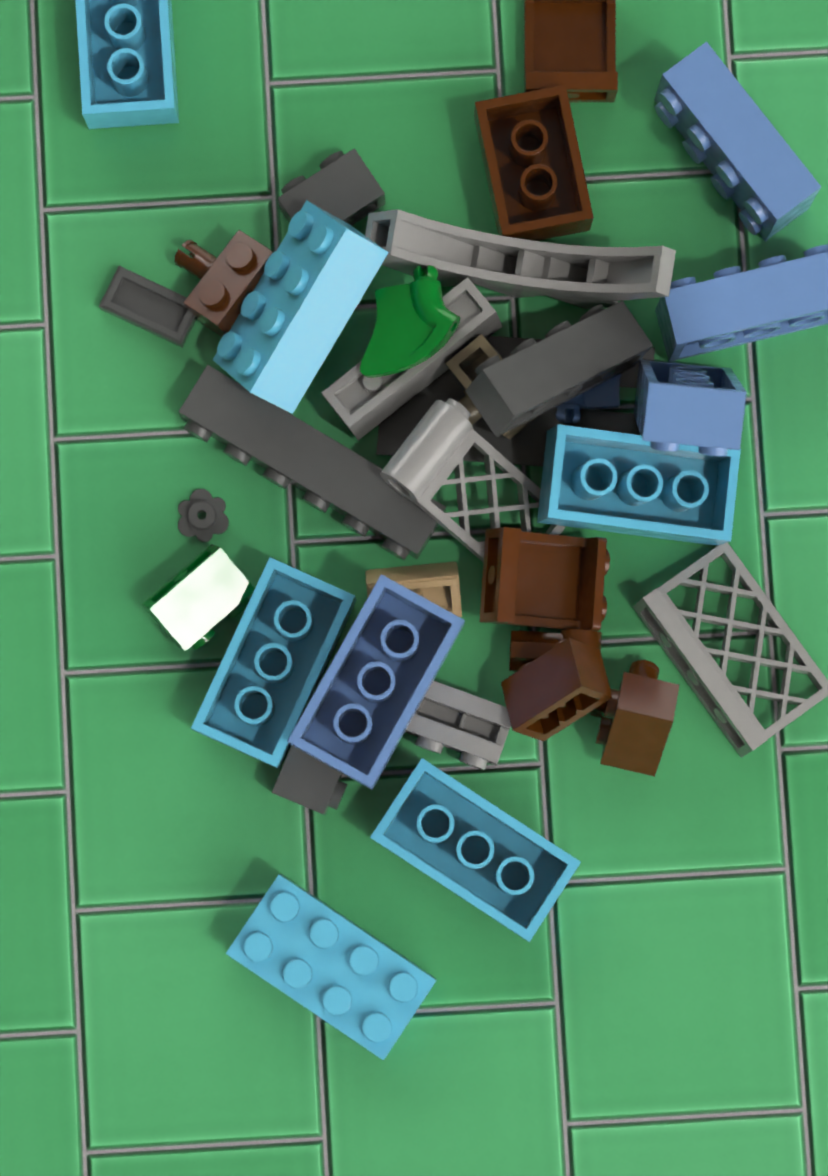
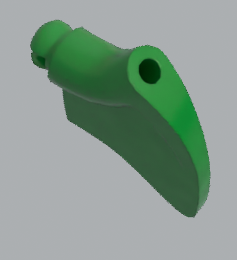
M427 265V269L417 266L413 270L414 282L410 284L389 286L375 290L376 325L360 364V372L365 377L387 376L417 366L442 349L455 333L460 323V316L451 312L444 305L441 282L437 281L438 270L434 266Z

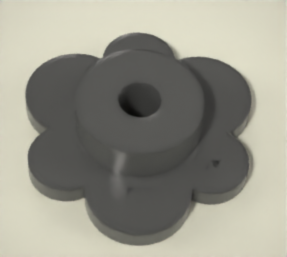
M205 489L195 490L190 496V501H183L178 506V511L183 516L178 523L181 534L186 537L196 536L201 542H209L213 534L224 533L229 526V520L223 513L226 509L224 500L218 497L212 498L210 492ZM201 512L206 513L205 519L198 518Z

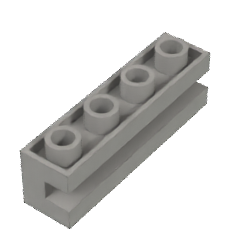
M468 277L443 296L444 305L451 312L460 316V323L450 340L436 354L408 370L375 378H367L361 374V362H359L321 392L357 440H360L446 372L449 367L445 363L479 335L482 334L484 337L489 338L503 327L495 309Z
M433 681L405 733L417 737L415 745L438 754L442 753L443 747L461 753L460 762L485 770L487 763L495 766L498 764L511 728L507 707Z

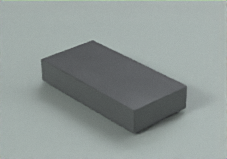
M118 266L99 305L101 310L182 348L197 319L183 303L187 297L121 266Z

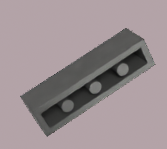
M623 301L606 309L602 304H599L583 314L579 319L580 322L572 326L568 321L562 322L551 329L545 335V339L536 343L534 338H530L515 347L510 353L511 356L503 360L498 355L493 356L475 369L477 377L465 392L496 437L633 368L653 347V344Z

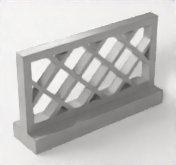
M728 542L718 545L666 583L647 594L633 606L740 757L758 748L770 737L828 696V680ZM722 556L732 570L730 587L706 582L709 564ZM700 571L699 581L688 579ZM739 581L743 585L745 590L738 588ZM678 585L696 588L697 596L694 612L677 609L667 593ZM705 590L729 595L726 618L702 614ZM737 597L753 599L759 607L757 624L734 620ZM685 619L693 620L692 628ZM766 619L769 621L772 627L765 626ZM701 622L725 626L721 650L707 648L699 639ZM732 628L756 632L753 656L729 652ZM764 634L778 636L787 646L785 662L761 658ZM713 657L720 658L719 665L716 663ZM793 657H795L800 665L793 664ZM728 660L752 664L749 688L732 685L726 677ZM760 666L783 670L780 694L757 690ZM791 672L807 674L819 691L807 699L788 696ZM739 694L747 696V703ZM755 697L779 702L777 721L766 729L763 728L753 714ZM787 703L798 705L786 714Z

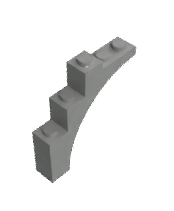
M399 209L369 213L365 233L366 237L389 252L382 263L383 266L413 276V270L417 266L427 269V265H431L437 268V281H440L441 286L444 287L457 286L468 277L473 284L514 298L546 295L584 309H592L599 304L608 308L623 300L669 297L676 250L665 246L595 247L506 237L430 220Z

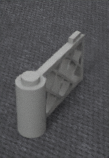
M451 398L446 402L436 400L380 472V476L392 489L413 501L484 563L485 541L477 542L470 535L468 516L489 513L490 527L492 529L500 528L499 512L519 510L521 531L531 532L529 509L539 507L541 489L473 429L472 424L468 420L471 414L462 404ZM472 445L484 455L486 475L465 477L463 457ZM495 465H496L503 473H497V474H495ZM454 470L455 478L447 479ZM510 478L517 484L519 504L498 506L496 479ZM486 480L489 507L468 510L465 483ZM456 484L458 511L443 512L431 502V499L442 485ZM528 495H530L536 502L529 503ZM451 517H459L460 526ZM551 525L545 534L560 535L566 526Z

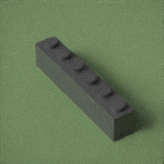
M209 365L206 366L179 410L181 418L187 422L184 429L204 442H208L210 437L215 438L226 445L223 452L230 458L247 466L250 460L266 469L262 474L266 479L283 489L292 484L305 492L302 497L303 501L323 513H326L330 507L345 517L341 523L361 536L365 537L368 531L384 539L381 545L383 549L402 560H405L408 554L418 560L439 525L413 501L392 489L380 476L382 468L280 407L250 393L241 384ZM431 499V502H433L439 509H441L443 512H446V506L442 505L434 499Z

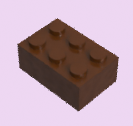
M566 84L475 102L474 120L498 235L540 241L590 231L594 217Z

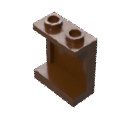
M524 0V92L566 84L569 102H615L618 91V72H616V0Z
M508 527L486 529L479 622L561 630L599 631L601 629V622L605 619L607 612V600L603 595L604 576L607 574L610 566V554L606 549L607 539L603 537L583 538L523 532L521 529Z

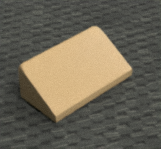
M456 562L370 569L365 572L367 597H369L382 574L452 614L462 617L459 573Z

